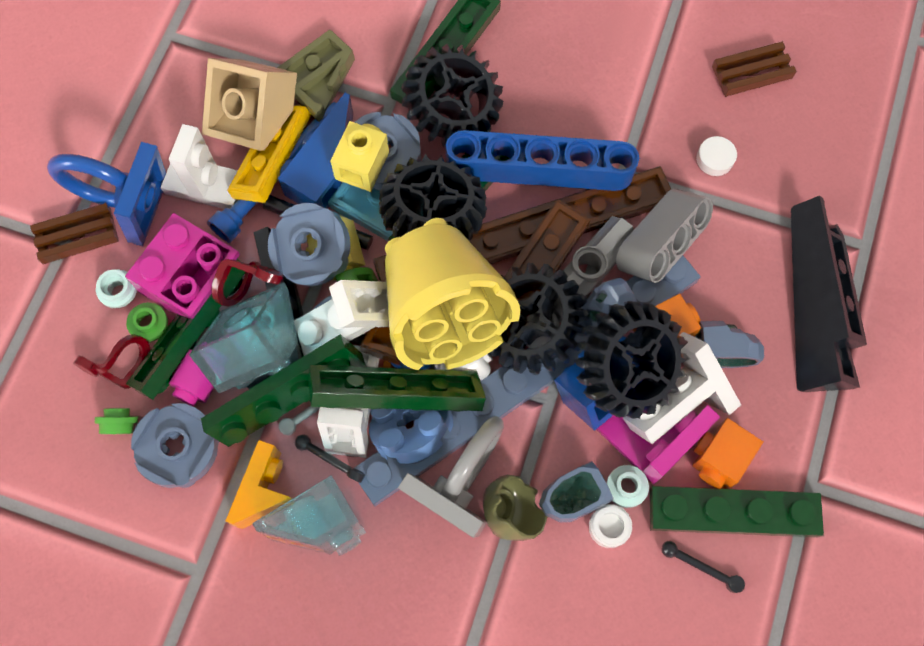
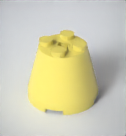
M433 218L422 227L416 228L402 237L393 238L385 245V252L387 254L385 258L390 339L398 359L407 367L419 370L423 364L444 363L448 370L469 364L503 343L501 334L508 328L511 322L519 321L520 305L510 285L457 228L447 225L444 219Z

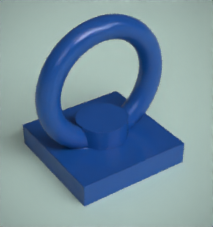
M141 141L129 173L122 172L99 160L76 154H58L48 161V173L56 183L88 201L97 204L107 203L109 207L115 208L114 215L127 242L139 246L144 245L163 194L161 185L166 175L156 145ZM67 170L78 171L100 178L116 186L115 192L106 191L87 184L70 174Z

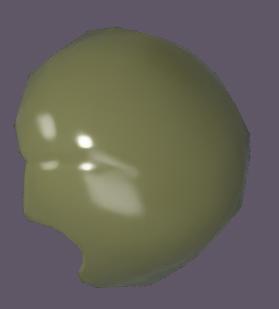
M508 474L500 476L486 488L483 495L485 520L493 534L501 539L513 541L535 539L544 531L548 518L535 503V496L538 490L525 484L519 476Z

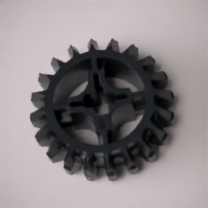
M448 44L442 46L440 53L432 47L428 50L426 57L423 55L418 56L414 62L415 66L409 67L406 73L408 80L404 81L402 85V92L407 94L403 97L402 106L411 108L406 116L408 120L419 121L416 126L418 132H422L424 129L430 132L428 135L429 142L434 141L439 136L441 137L442 146L445 147L448 138L453 133L463 130L490 132L491 125H495L499 120L498 112L503 107L504 101L498 97L503 92V86L494 84L498 78V72H487L489 60L482 63L476 60L477 50L467 56L464 54L463 45L458 46L454 53ZM433 77L436 92L428 100L425 92V81ZM476 93L479 101L478 115L474 117L470 111L472 108L470 98Z
M425 154L420 162L410 157L407 166L397 164L394 173H387L384 185H382V189L379 192V214H381L385 230L392 231L394 238L402 237L406 233L422 227L433 218H442L446 221L447 225L457 228L470 242L473 234H478L482 227L483 219L486 216L485 189L481 188L480 177L472 176L470 167L458 168L455 160L451 163L444 162L442 155L438 160H430Z
M528 263L523 274L518 267H512L511 279L508 280L503 275L501 276L510 285L517 299L529 291L542 290L540 292L536 291L527 300H518L520 317L519 321L513 323L509 331L512 334L511 337L508 339L505 330L501 334L503 343L489 354L493 357L499 356V364L504 367L513 365V370L520 374L528 367L531 374L539 375L542 363L548 371H555V358L567 364L570 358L565 351L569 347L574 351L581 350L576 344L578 342L574 340L575 336L588 335L584 326L578 324L590 318V313L587 310L581 309L587 303V299L582 293L576 294L579 285L575 280L567 281L568 275L561 269L553 273V268L549 264H543L538 271L533 263ZM558 297H560L563 307L560 328L554 325L552 321V314L557 307L554 303ZM521 311L529 315L540 316L539 319L547 326L543 327L537 322L535 324L530 321L528 322V318ZM541 336L551 338L549 342L538 348L524 350L526 345L531 346Z
M635 301L624 302V305H609L608 314L602 312L595 314L598 326L589 325L584 327L589 338L587 342L581 341L576 343L581 350H584V356L574 360L578 367L584 368L576 378L579 380V383L586 385L583 391L586 397L594 400L597 408L605 412L610 411V414L619 418L628 416L632 419H640L642 413L647 415L656 414L657 404L660 406L669 405L667 394L669 392H680L675 383L678 378L687 376L681 370V363L690 359L685 353L681 352V349L688 343L684 337L678 336L682 326L678 325L677 322L670 321L671 315L665 310H660L655 305L645 302L640 304ZM637 328L634 333L630 332L629 335L625 338V340L621 342L619 341V339L628 331Z

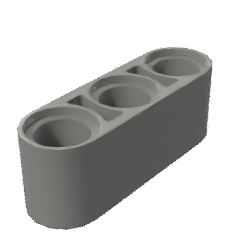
M679 189L668 191L620 246L616 258L618 270L653 283L661 281L709 224L713 213L712 200L708 197Z

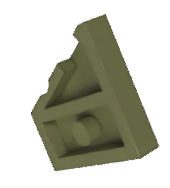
M328 30L277 68L297 73L294 98L302 106H306L309 113L320 122L324 118L327 108L334 100L355 61L353 50L333 31Z

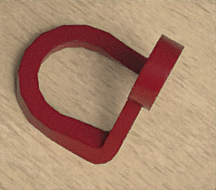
M226 259L220 262L213 279L212 297L220 305L226 307L234 306L247 294L253 274L265 282L277 285L281 283L283 274L275 269L262 266L259 262L252 261L246 264L238 260ZM235 267L245 271V276L239 290L233 296L225 298L223 287L231 268Z
M136 334L127 335L116 343L104 364L93 363L78 355L73 364L94 377H97L99 374L119 387L129 389L131 387L126 383L150 352V344L147 339ZM132 343H136L139 347V357L127 375L120 379L109 373L108 370L116 362L124 348Z

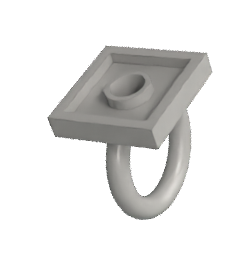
M497 416L487 419L467 445L448 479L441 475L433 487L418 476L407 473L398 489L471 537H479L487 522L467 509L468 504L473 498V495L467 492V490L495 448L504 429L503 420Z

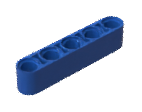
M463 130L453 133L446 143V162L451 163L455 160L460 169L470 167L472 176L480 177L482 182L618 191L630 185L640 159L637 149L630 143L611 140ZM459 153H468L471 156L462 159L455 155ZM503 155L507 156L510 159L507 161H499L494 157ZM543 158L547 160L548 163L539 164L535 162L534 159ZM573 161H582L587 166H576ZM612 164H621L626 169H617Z

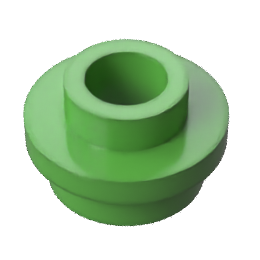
M155 303L139 304L130 311L127 317V330L131 335L141 336L147 339L148 342L155 341L167 329V314ZM152 316V321L149 325L140 326L143 318Z
M104 408V415L95 417V423L99 424V434H131L134 432V423H138V416H130V408Z

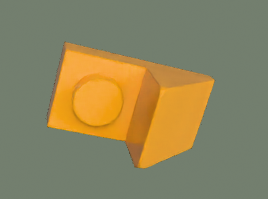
M258 440L225 522L234 527L244 529L296 504L291 497L267 489L269 483L274 484L277 481L283 466V460L279 459L281 452L274 445Z

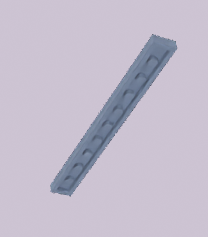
M682 255L665 277L657 283L633 276L626 282L634 293L637 302L640 304L643 302L650 303L656 306L683 293L696 284L701 276ZM579 322V323H578V324H580V325L586 327V325L584 324V322ZM576 335L574 340L577 342H587L589 335ZM569 347L565 351L570 358L569 363L565 364L560 359L555 358L556 369L552 372L548 371L542 363L539 375L531 374L528 367L522 374L515 372L513 365L508 367L502 366L481 381L486 397L483 411L458 412L451 410L453 415L452 430L449 432L447 428L445 435L441 438L443 445L428 458L415 463L404 464L399 463L396 458L388 456L387 460L379 452H376L354 467L365 474L362 483H358L374 507L400 490L398 487L407 473L419 477L472 440L487 419L493 416L502 419L554 383V379L561 375L566 367L575 363L574 360L578 359V354L583 350L574 351Z

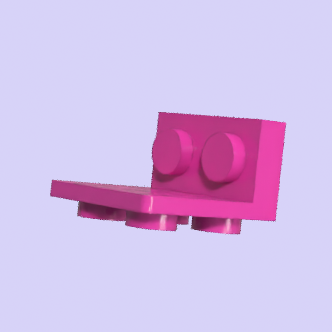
M708 405L699 414L693 410L653 444L630 430L623 417L619 418L613 415L596 430L633 466L639 468L654 485L710 429L720 416Z

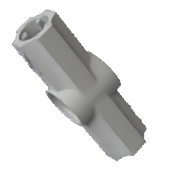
M612 216L586 246L581 247L575 252L572 261L563 270L568 275L567 281L575 280L579 285L576 294L582 293L587 297L596 287L601 285L604 277L616 265L620 246L634 230L633 226L625 219ZM583 264L591 265L596 269L597 273L592 275L585 274L579 269V266ZM558 297L554 303L557 307L553 313L561 323L563 307L560 297Z

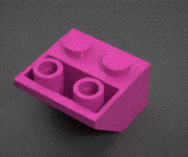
M173 213L125 277L143 296L172 313L193 319L212 294V283L220 262L226 259L236 260L240 253Z

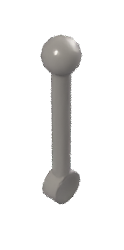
M309 406L292 419H282L279 423L280 432L284 435H292L296 430V425L318 411L320 407Z

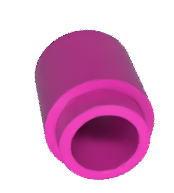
M197 343L194 350H188L169 382V385L175 388L172 396L193 407L197 401L206 403L225 371L223 364L227 358L213 348Z

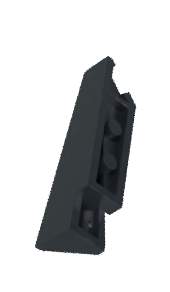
M820 195L794 205L791 208L797 390L801 392L859 388L860 385L850 349L867 345L845 238L838 224L829 226L825 201Z

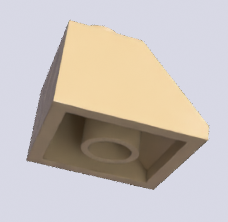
M208 58L202 134L259 151L265 150L293 111L297 73L242 59Z

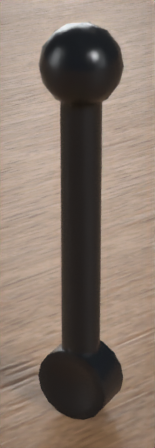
M299 435L295 439L297 449L310 451L346 473L349 478L362 483L365 477L363 472L350 467L312 444L311 439L307 435Z
M672 541L663 543L661 551L665 557H676L725 583L727 589L732 593H740L744 590L745 581L742 577L737 575L728 576L679 550Z

